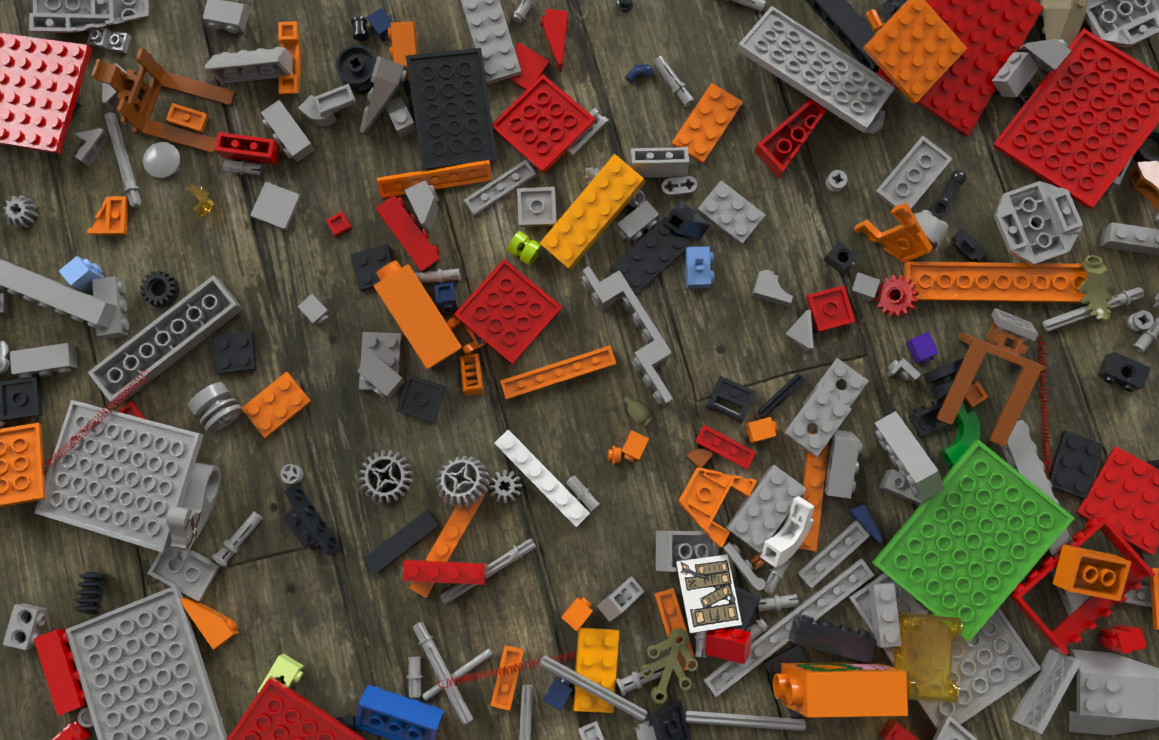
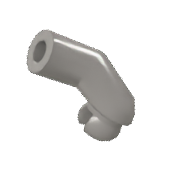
M878 111L874 121L869 124L865 133L875 134L883 128L885 111Z

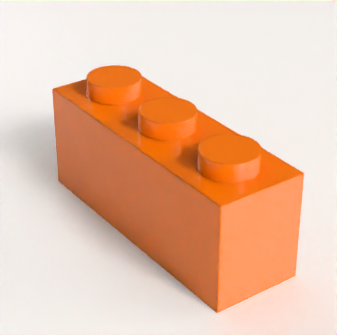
M413 21L390 22L391 27L388 28V37L392 39V47L389 49L390 58L396 63L407 66L406 56L418 54L416 23Z

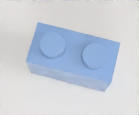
M78 256L59 270L71 286L87 294L93 290V279L104 278L101 274L103 270L96 263L92 264L87 258L84 260Z

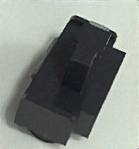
M962 228L951 238L953 241L952 246L970 262L972 260L978 262L987 253Z

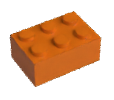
M1063 544L1053 584L1068 592L1121 601L1131 561L1114 554Z

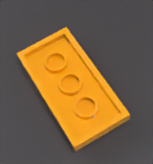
M581 627L578 630L575 672L615 693L619 630ZM574 684L573 711L614 713V705Z

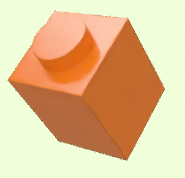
M771 417L746 424L750 443L773 438L776 436L775 432H778L776 422L772 421Z
M631 430L621 451L624 454L623 458L634 462V460L639 461L649 438Z

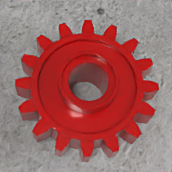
M892 275V280L885 278V284L879 283L881 290L876 291L879 297H876L875 300L880 302L877 307L883 309L882 312L884 314L889 313L890 317H894L896 314L901 318L904 313L909 315L910 309L915 310L914 304L919 302L916 299L919 292L914 290L917 288V285L912 283L910 278L905 280V277L900 275L898 279L895 275ZM901 292V297L894 301V295Z

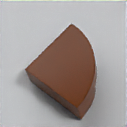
M696 449L689 452L686 457L697 467L702 468L713 453L705 449Z

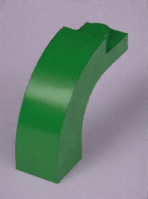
M962 403L955 418L958 429L956 439L951 445L939 451L949 469L955 465L976 439L980 440V423L975 410L966 412L964 403Z

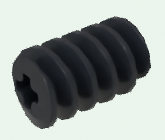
M86 571L85 574L79 575L80 578L84 579V582H80L77 585L83 587V590L76 591L77 594L81 595V598L75 599V602L79 603L80 606L73 607V610L85 614H99L95 610L99 609L101 605L96 602L102 600V596L97 594L104 591L99 585L105 584V581L100 579V577L106 576V573Z

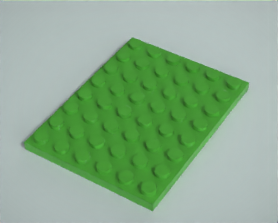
M978 439L971 444L942 479L945 489L924 500L872 562L968 642L972 640L1074 520L1071 514Z

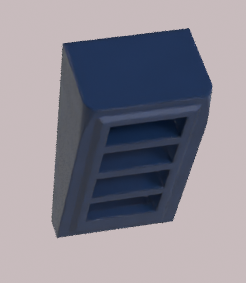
M860 504L847 511L864 528L874 542L883 541L866 505Z

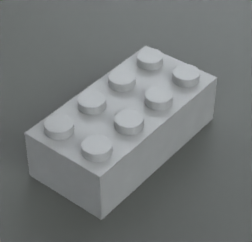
M896 411L875 422L877 428L875 434L880 440V445L884 451L887 450L892 463L898 466L903 479L909 482V487L915 496L919 495L924 501L945 489L938 469Z
M770 466L725 529L729 530L732 535L756 553H761L765 541L774 535L789 514L794 498L801 497L806 488L777 466Z

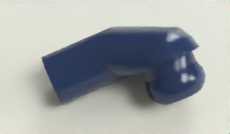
M648 64L637 65L629 71L625 79L632 83L642 74L649 78L653 74V70Z

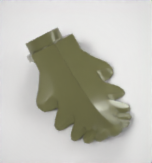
M1094 255L1087 256L1082 263V267L1087 273V278L1079 287V293L1085 294L1081 299V303H1089L1085 310L1087 312L1092 310L1091 316H1097L1096 319L1108 321V318H1110L1109 314H1111L1109 310L1111 305L1107 301L1112 300V296L1107 291L1112 289L1113 284L1107 277L1108 269L1103 264L1102 259Z

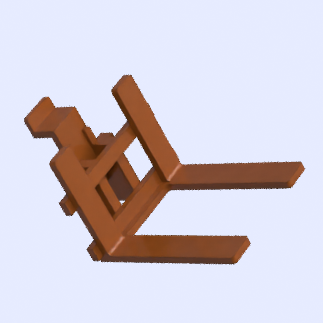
M141 47L136 56V60L141 65L138 74L129 69L125 73L118 66L97 59L92 77L97 81L109 84L118 93L117 97L120 99L117 112L122 116L120 122L125 125L129 122L133 126L132 132L134 134L142 133L209 153H215L216 138L150 120L161 87L229 106L233 103L236 94L234 91L168 73L152 58L150 52ZM146 71L152 76L149 85L144 81ZM139 92L144 93L141 101L137 98Z
M993 321L990 331L986 335V338L989 339L988 342L962 332L959 335L958 339L970 346L937 415V419L953 424L985 353H991L1023 366L990 436L992 442L1005 446L1041 370L1045 371L1046 367L1020 356L1021 353L1025 354L1029 347L1023 344L1025 340L1010 335L1011 331L1005 333L999 330L996 323H994L995 321Z

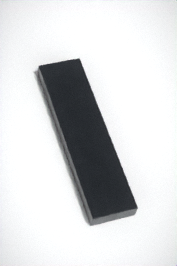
M427 509L364 557L373 572L377 574L437 528L439 524Z

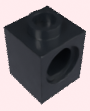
M839 241L823 260L841 274L844 270L849 271L854 266L855 262L853 260L857 255ZM838 255H842L845 258L844 263L838 260Z

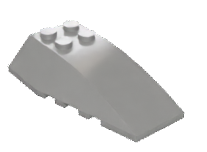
M33 0V13H29V31L36 33H74L148 18L149 0Z
M1070 649V657L1077 658L1082 662L1077 669L1076 711H1069V732L1117 735L1159 727V668L1111 652Z

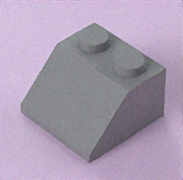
M1062 39L1026 43L1019 48V52H1029L1036 65L1046 73L1056 70L1071 50L1068 48L1069 44Z
M425 180L406 189L405 192L423 229L428 234L431 231L439 209L436 203L439 201V198L433 186H428Z

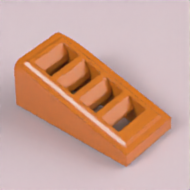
M479 353L460 356L462 386L465 396L484 394ZM467 362H476V364L465 365ZM476 369V371L466 373L467 370ZM477 377V379L467 381V378Z

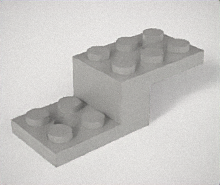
M836 358L803 402L802 409L785 430L784 434L817 457L852 410L850 406L868 383V380ZM838 380L845 382L846 388L844 390H839L836 387ZM808 424H814L817 427V432L814 435L808 433Z

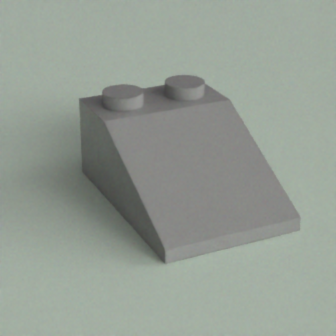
M656 531V571L678 572L677 561L719 556V547L704 531Z

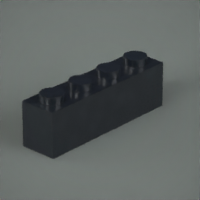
M802 614V617L794 616L788 638L796 645L871 663L877 641L866 630L859 629L858 632L853 631L851 627L840 624L839 627L833 626V623L824 619H821V622L814 621L813 617Z

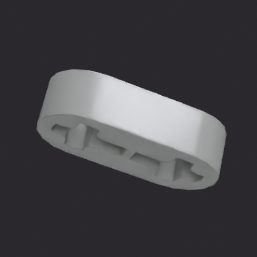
M692 176L668 178L663 181L661 191L666 197L691 195L696 191L697 181ZM686 182H689L690 185H693L691 186L690 190L686 186H684L686 185ZM668 184H671V187H676L673 188L672 192L665 189Z

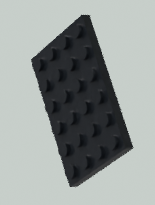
M481 48L407 55L406 63L422 170L486 160L490 162L497 161Z

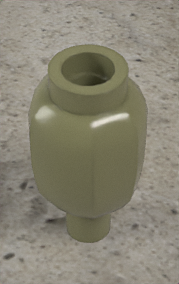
M629 395L623 399L628 405V413L636 423L643 424L646 427L654 420L651 417V411L641 401L633 400Z

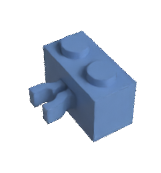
M710 246L686 247V289L710 288L711 283L714 282V271H711L710 264H713V252H710Z

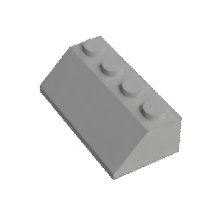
M275 47L274 49L267 50L259 48L256 51L241 50L238 53L222 52L219 55H213L205 65V69L222 84L279 78V75H293L292 54L284 47Z

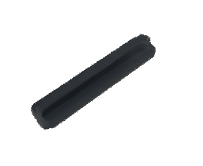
M796 374L757 411L762 418H766L804 382V378L800 374Z

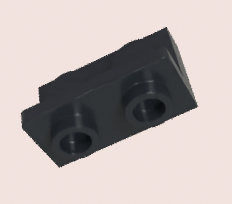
M942 398L930 402L932 406L926 409L924 406L914 409V414L908 416L918 437L949 425L937 419V415L944 402Z

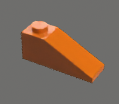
M190 597L180 599L182 606L212 649L220 648L239 633L237 631V624L233 619H229L220 612Z

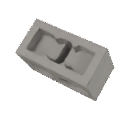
M25 603L15 604L3 645L23 650L36 648L34 638L41 636L40 631L46 621L47 609ZM29 613L32 615L31 621L28 620ZM23 632H24L25 635H26V640H25V641H23V639H22V634H23Z

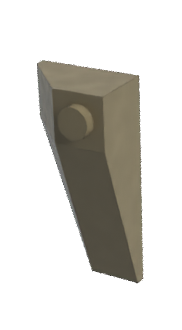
M1041 0L1040 5L1044 7L1040 13L1044 20L1042 34H1045L1046 40L1062 39L1069 44V48L1080 31L1086 14L1088 0Z

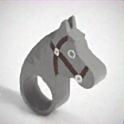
M195 463L182 507L171 506L169 508L166 524L171 531V546L174 548L173 559H177L180 552H182V560H187L194 541L209 519L220 486L221 473L218 466Z

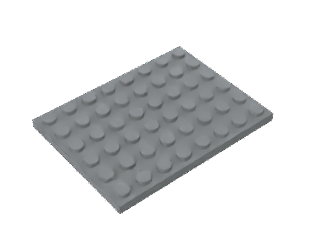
M71 400L54 453H57V450L60 451V448L67 452L62 445L67 447L65 443L69 444L70 438L74 439L73 436H76V433L81 431V428L88 434L83 439L77 437L81 441L77 443L78 441L75 440L76 446L70 445L71 450L63 458L56 457L59 461L55 465L51 462L52 465L49 467L52 466V468H49L45 479L46 499L38 501L34 513L162 553H168L171 543V531L166 524L167 513L171 506L182 507L204 435L110 410L111 413L107 416V413L102 410L104 408ZM99 411L105 414L103 421H101L102 418L97 416V413L100 414ZM94 416L98 417L100 424L94 423L91 419H95ZM86 423H88L94 429H92V431H87L83 426H86L89 430H91V428H89L86 425Z
M883 573L868 583L889 582L895 584L902 646L882 647V649L896 669L906 671L907 687L936 730H938L944 717L948 715L961 725L1041 670L1000 608L995 611L972 640L968 642L887 574ZM868 584L848 596V598L874 636Z
M179 585L65 629L98 740L228 739L188 613L180 600L183 597Z

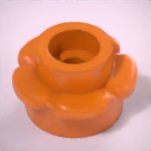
M614 445L612 449H608V461H611L612 465L621 462V448Z

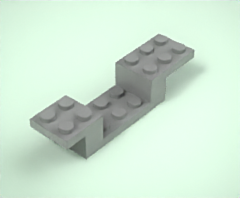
M589 266L583 269L581 283L586 291L590 290L592 293L591 299L596 307L600 306L603 311L622 299L621 304L626 312H631L633 316L631 319L637 328H641L643 332L641 335L647 343L646 346L634 352L632 364L637 372H642L644 377L642 380L647 388L651 387L654 391L653 397L657 404H662L663 407L670 404L673 398L654 368L668 360L672 352L620 270L599 282Z

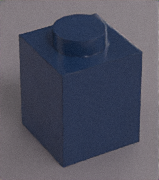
M381 7L367 16V19L381 42H384L385 40H390L388 28L391 27L390 22L392 20Z
M555 677L543 701L561 711L573 690V686L570 685L571 682L562 677Z

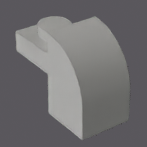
M312 95L298 107L301 113L315 125L328 126L337 121L333 114L339 110L321 116Z

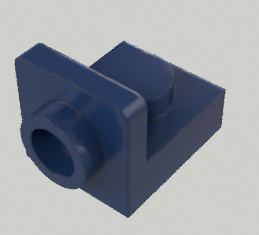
M454 283L434 285L439 312L441 314L456 312L458 305Z

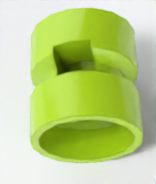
M518 231L510 241L506 251L514 257L519 256L520 261L530 266L538 257L542 245L535 240L530 241L529 236Z

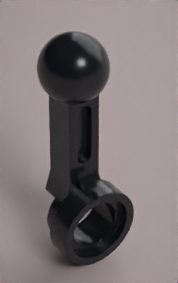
M954 171L950 177L951 182L942 197L931 203L930 212L934 217L943 218L950 212L948 201L957 187L966 181V174L963 171ZM936 204L944 207L942 214L935 212L934 207Z

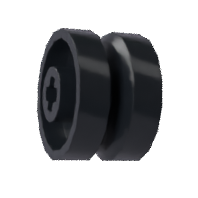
M351 45L340 51L336 58L335 67L344 85L349 84L352 92L358 94L368 93L374 87V83L371 82L376 64V57L373 52L363 45Z
M964 358L923 374L927 383L932 384L937 381L941 383L931 388L930 392L933 399L944 395L947 396Z

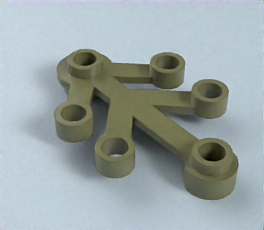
M682 628L673 629L667 640L657 645H651L647 649L648 656L651 659H656L661 651L671 647L668 655L651 664H644L641 667V674L644 678L652 677L654 671L664 667L659 685L651 690V698L657 704H662L667 700L666 688L673 669L679 679L680 688L683 690L691 688V680L685 675L677 659L679 650L686 660L685 665L689 671H695L698 668L697 660L692 657L687 647L689 642L688 633ZM677 636H682V641L680 642L675 641ZM652 649L657 650V653L655 655L650 654V651ZM694 661L695 665L693 667H689L688 663ZM646 668L651 670L648 674L643 673ZM684 680L689 681L686 686H683L682 682ZM661 693L663 694V697L661 699H657V694Z

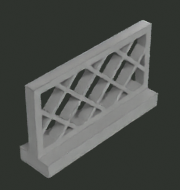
M1049 649L1040 665L1041 670L1035 674L1011 719L1030 731L1033 730L1042 734L1082 661Z

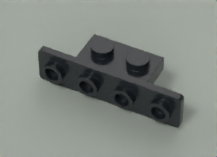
M297 484L286 489L284 493L294 508L283 518L304 549L310 548L318 541L328 556L339 551L342 548L302 488Z

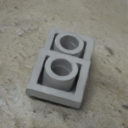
M99 27L90 30L87 44L96 48L127 54L131 36L127 33L111 32L107 28Z

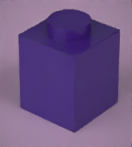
M929 332L905 342L915 363L922 361L925 364L934 360L933 356L938 353Z

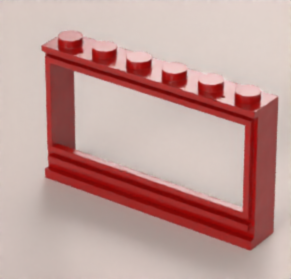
M1094 517L1086 522V527L1082 531L1075 532L1071 536L1072 540L1067 544L1064 543V545L1079 547L1100 529L1128 561H1131L1121 601L1091 596L1055 629L1050 631L1021 597L1058 565L1063 544L1056 549V554L1045 558L1041 562L1042 566L1029 572L1026 575L1027 579L1022 583L1020 582L1009 595V598L1023 611L1057 653L1067 655L1069 652L1066 650V647L1070 643H1079L1082 640L1079 636L1082 632L1095 629L1097 625L1094 622L1101 616L1108 617L1112 613L1110 608L1115 603H1124L1127 600L1124 595L1130 590L1136 591L1140 589L1142 585L1139 582L1144 577L1153 578L1156 575L1106 518Z

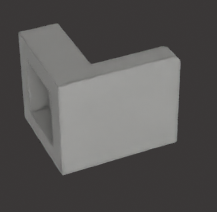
M858 272L853 278L852 291L864 295L863 300L870 302L875 297L880 280Z

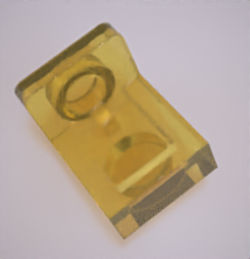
M192 184L187 189L200 200L193 208V211L202 217L211 211L214 203L207 197L209 193L202 186L197 188Z

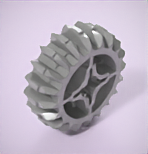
M381 450V457L377 452H374L375 459L369 456L367 459L370 464H362L366 467V471L360 470V473L365 474V477L359 478V481H366V484H363L361 488H369L365 494L369 496L373 493L372 500H376L379 496L380 503L384 502L385 497L387 503H391V496L395 501L399 500L397 494L405 496V492L402 489H410L406 482H413L412 479L407 478V475H413V472L406 471L411 465L409 463L403 465L407 459L403 457L399 460L401 454L398 452L393 457L394 452L392 450H389L388 455L385 450ZM391 460L390 464H387L384 469L375 467L382 461ZM396 464L401 471V480L397 479L394 475ZM372 472L378 477L376 488L372 483ZM379 472H389L390 474L388 475H390V478L393 480L385 479L383 481L384 478L382 477V474H380ZM389 483L397 485L390 492H381Z
M463 456L461 460L459 457H456L454 462L449 460V465H443L442 467L444 471H438L440 477L436 479L438 483L436 488L439 496L443 498L446 504L450 503L452 507L458 505L462 509L465 504L470 508V502L477 504L476 499L478 497L483 499L482 492H487L488 490L485 487L489 485L487 469L479 460L475 461L472 456L469 459ZM472 472L477 474L476 482L472 480ZM450 482L454 484L453 492L449 491Z

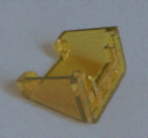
M899 612L898 619L902 646H895L894 668L906 671L907 698L958 703L960 687L956 681L951 679L953 638H958L963 631L961 618Z

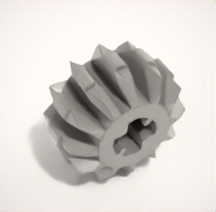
M21 195L18 198L12 196L11 202L6 201L7 207H2L5 211L2 216L7 219L6 222L17 228L22 226L29 228V222L35 223L33 218L38 216L35 212L38 208L34 205V202Z
M503 470V477H501L499 472H496L495 474L498 479H490L495 485L488 486L489 489H495L490 495L493 497L499 494L496 499L498 502L501 501L503 496L504 503H508V496L512 501H515V497L512 494L515 493L519 496L521 494L515 490L516 488H522V484H515L520 480V477L518 476L512 480L514 476L513 471L510 472L508 477L507 470ZM501 483H510L511 487H508L510 490L501 491L500 487H503Z

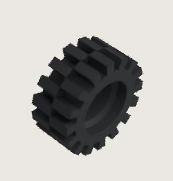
M154 271L150 272L151 276L147 274L145 276L147 278L146 281L144 279L141 281L144 285H140V289L143 290L140 292L144 296L143 299L156 307L161 306L163 308L166 305H172L171 301L175 302L177 300L174 297L175 295L179 296L177 290H180L179 286L176 285L178 282L174 280L175 278L161 271H157V273ZM160 282L166 285L165 293L161 296H156L153 292L154 286Z

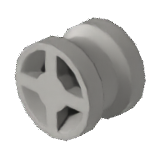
M841 170L832 171L826 179V188L834 193L840 192L847 183V175Z
M1145 310L1131 314L1127 319L1128 327L1134 332L1148 329L1154 323L1152 314Z
M288 464L282 468L280 476L285 483L297 484L302 481L304 472L301 467Z

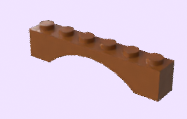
M1137 162L1129 171L1128 177L1133 188L1150 201L1159 213V162Z

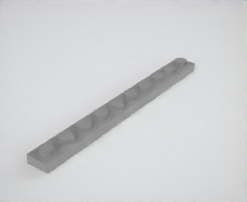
M859 559L774 624L767 632H764L752 641L751 653L745 664L728 660L703 680L717 697L790 641L788 638L794 616L802 617V614L813 617L814 621H816L873 577L874 574L866 563Z

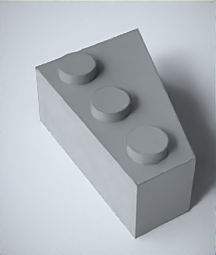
M836 430L832 436L831 447L828 449L829 461L826 466L824 491L827 496L851 498L852 492H855L856 481H854V476L859 470L857 457L862 452V443H860V440L853 432Z

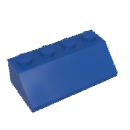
M367 685L358 704L355 728L390 740H436L444 710L439 709L437 706L421 703L416 699H409L397 693H391L379 687Z

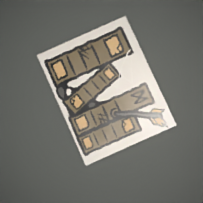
M728 555L676 562L690 633L742 625Z

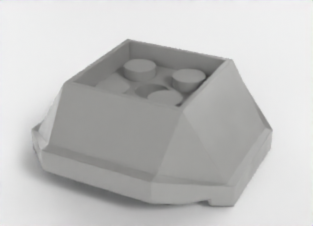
M1088 0L1084 18L1095 36L1110 45L1129 48L1159 33V0Z
M1041 181L1004 193L1000 198L994 215L1008 252L1031 266L1070 252L1078 233H1080L1083 227L1069 191ZM1031 221L1035 222L1036 228L1032 226Z

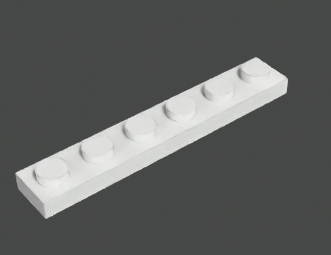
M509 430L495 442L499 449L576 527L590 514Z

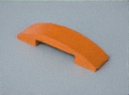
M278 22L280 47L286 48L292 54L293 75H279V94H298L301 78L298 22Z

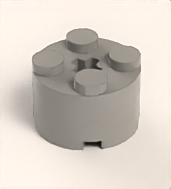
M922 210V212L915 213L914 216L933 247L927 255H933L946 237L949 225L934 217L930 211Z

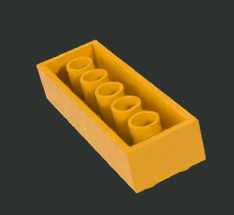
M614 154L542 239L540 244L572 270L646 181Z

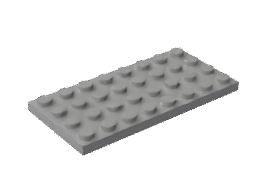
M773 6L768 9L736 48L744 56H747L863 133L894 90L893 86L878 77L875 72Z

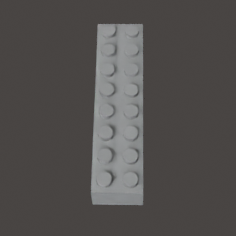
M213 275L96 365L88 374L107 399L114 404L117 403L113 399L120 403L116 399V396L119 397L118 394H121L123 398L128 396L124 389L129 393L134 391L129 384L137 388L132 394H129V397L121 402L122 404L241 312L243 308L223 282ZM142 371H148L142 373V375L145 378V382H143V384H140L139 386V384L135 382L134 379L138 380L139 383H142V381H144V378L140 375V373Z

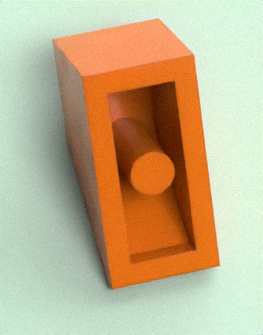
M577 597L562 614L561 618L577 631L593 610L590 608L592 604L584 597L582 599Z

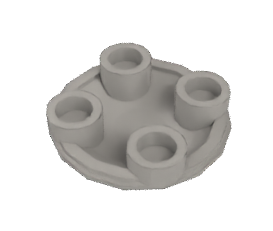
M167 142L153 144L146 150L143 157L145 170L152 177L165 178L177 174L180 165L179 151L175 146Z

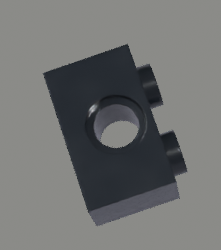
M1112 352L1105 355L1097 376L1104 378V381L1107 383L1122 386L1123 390L1134 392L1144 388L1151 367L1119 353ZM1121 370L1125 371V377L1121 374Z

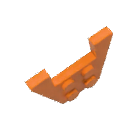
M906 202L894 207L891 211V214L901 225L881 233L867 219L857 224L853 229L858 234L862 232L869 236L867 240L872 243L878 242L884 246V251L903 263L928 254L933 248Z
M697 467L678 503L719 548H722L730 531L713 522V518L730 488L749 497L757 481Z

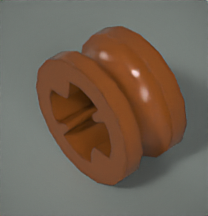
M761 553L756 554L749 560L754 565V570L767 562L760 557Z

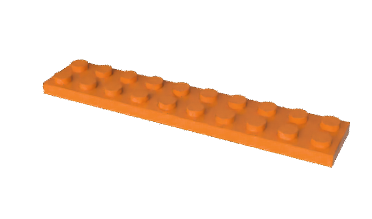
M907 261L904 263L905 280L910 278L912 283L917 285V288L914 290L919 292V295L916 296V299L919 301L1081 303V299L1085 296V294L1079 293V287L1087 278V273L1082 264L1038 263L1031 266L1027 263Z

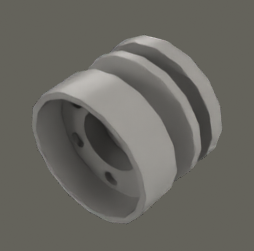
M222 382L214 383L204 388L188 403V407L194 416L202 417L200 424L204 426L205 431L209 434L231 424L243 411L242 407L237 404L236 399H229L231 392Z

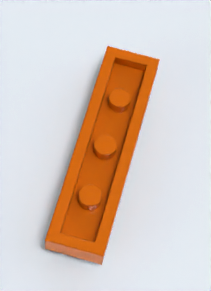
M674 588L654 593L667 638H669L670 632L675 628H682L686 631ZM677 636L675 641H682V636ZM689 640V642L687 643V647L692 657L695 658ZM679 650L677 659L683 671L688 670L685 665L686 660ZM694 661L688 663L689 667H693L695 665Z

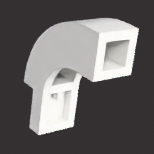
M799 496L794 498L787 521L775 536L765 541L760 557L775 568L791 558L801 546L812 527L814 520L811 516L815 506Z

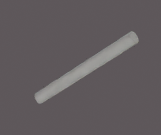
M490 648L452 673L451 677L454 679V682L455 677L457 679L459 676L462 677L493 655ZM438 683L423 693L422 696L425 701H428L444 688H440Z

